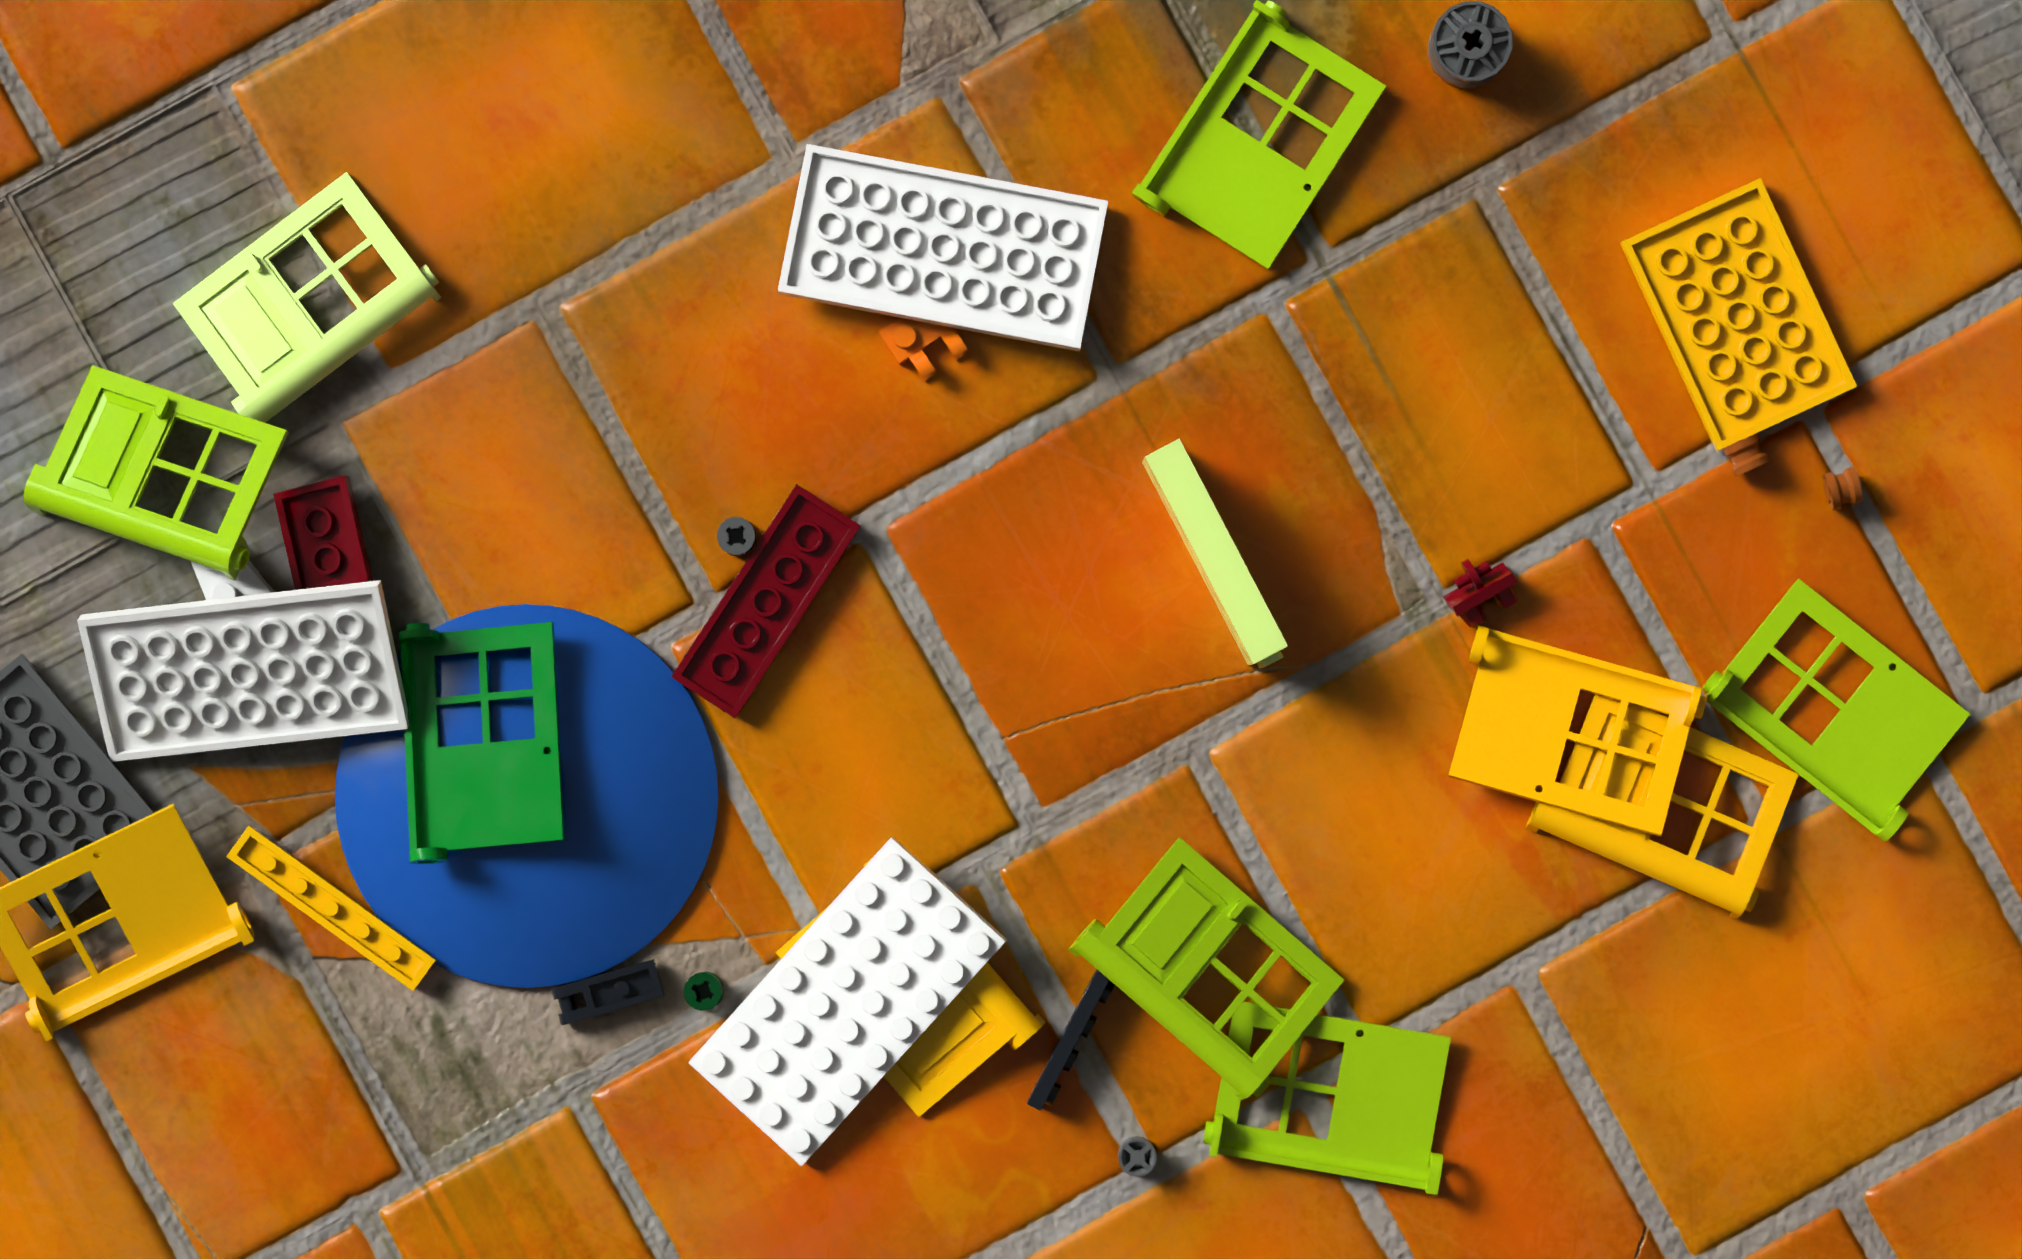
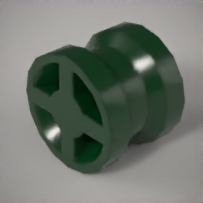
M707 971L691 976L685 983L683 990L684 998L688 1005L700 1011L710 1010L719 1005L725 992L721 979L714 973Z

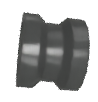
M742 517L728 518L721 523L717 530L719 546L725 552L734 556L747 554L756 543L755 528Z
M1135 1136L1128 1138L1121 1144L1118 1151L1119 1164L1123 1171L1130 1176H1145L1156 1165L1157 1156L1155 1148L1144 1137Z

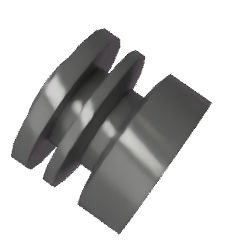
M1464 1L1450 7L1436 22L1427 42L1428 59L1434 73L1445 83L1459 89L1478 88L1491 82L1507 63L1513 48L1512 31L1506 17L1494 6L1481 1ZM1472 34L1476 35L1479 38L1476 44L1481 49L1474 47L1471 51L1464 48L1466 40L1462 36L1470 38Z

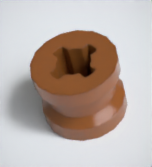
M1758 433L1722 449L1725 456L1731 458L1734 464L1732 471L1735 477L1770 461L1768 455L1763 453L1759 447L1760 438Z
M1854 467L1846 468L1843 473L1837 475L1832 472L1823 474L1824 491L1832 511L1841 509L1842 505L1846 503L1853 505L1863 503L1862 487Z

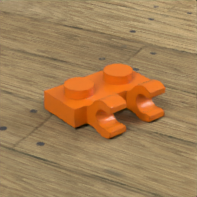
M899 318L879 331L880 336L899 365L910 359L923 381L937 373L923 350L941 338L955 360L969 353L964 342L955 331L957 328Z

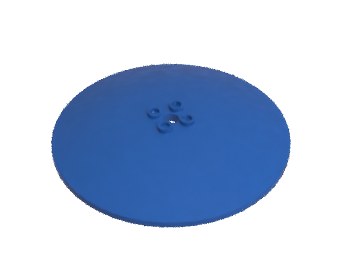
M521 604L493 607L452 619L432 630L441 633L545 622L554 623L565 841L448 851L447 862L411 864L409 862L410 846L404 729L345 736L336 772V819L342 849L350 872L361 894L377 917L436 959L435 965L478 982L505 987H545L579 981L625 961L647 946L681 911L694 891L706 866L718 819V775L712 743L704 720L684 685L671 677L674 672L644 643L621 628L576 610L549 605ZM531 648L488 652L490 693L533 689ZM400 652V653L397 655V660H398L400 675H401V679H402L401 652ZM479 653L436 657L437 698L481 694ZM533 697L490 701L492 742L535 738ZM481 702L438 706L440 747L483 743Z

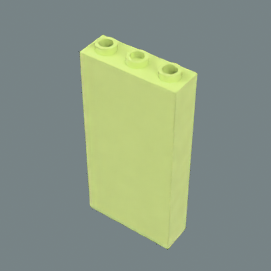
M1180 438L1145 456L1142 463L1248 666L1257 663L1260 669L1283 658L1284 656L1280 650L1288 647Z

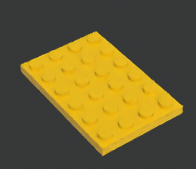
M1761 178L1620 243L1716 451L1857 387Z

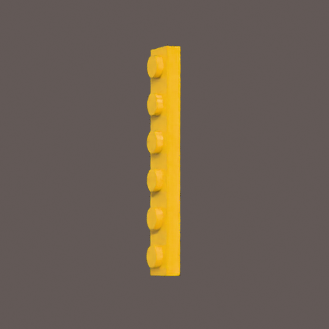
M249 825L226 856L410 990H416L436 962L434 957L253 826Z

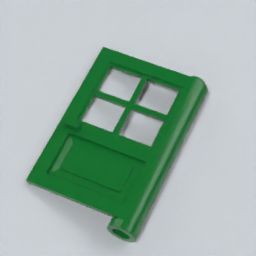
M545 622L441 633L431 630L428 623L406 625L407 630L399 633L401 648L402 684L409 721L408 729H404L410 846L409 862L411 864H438L448 861V851L565 841L554 623ZM531 648L533 689L490 693L488 652ZM479 653L481 694L437 698L436 657ZM533 697L535 738L492 742L490 701ZM481 702L483 743L440 747L438 706Z

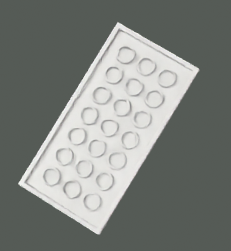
M807 144L778 286V295L1080 352L1108 201Z
M381 580L82 614L77 620L109 759L112 762L403 730L409 727L408 708Z
M892 836L688 1063L802 1166L1007 939L901 842Z

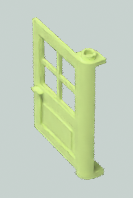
M345 172L176 300L173 305L239 394L237 398L231 401L238 414L266 423L432 297L436 302L442 297L434 287L440 282L426 264L421 268L418 267L350 175ZM343 205L367 239L333 263L310 230ZM301 236H304L327 269L293 293L270 260ZM371 246H374L397 279L364 304L340 270ZM334 276L357 307V310L324 334L300 300Z

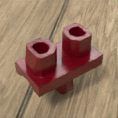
M1466 559L1461 562L1465 573L1453 579L1457 589L1443 596L1446 604L1456 616H1460L1470 628H1473L1487 618L1480 603L1492 597L1499 609H1505L1518 601L1513 584L1517 583V580L1503 562L1491 569L1487 561L1473 567L1471 562Z

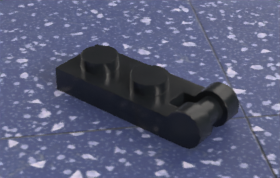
M655 959L551 988L554 1000L558 999L562 1012L558 1014L561 1026L665 996ZM583 992L586 1007L576 1009L573 994Z

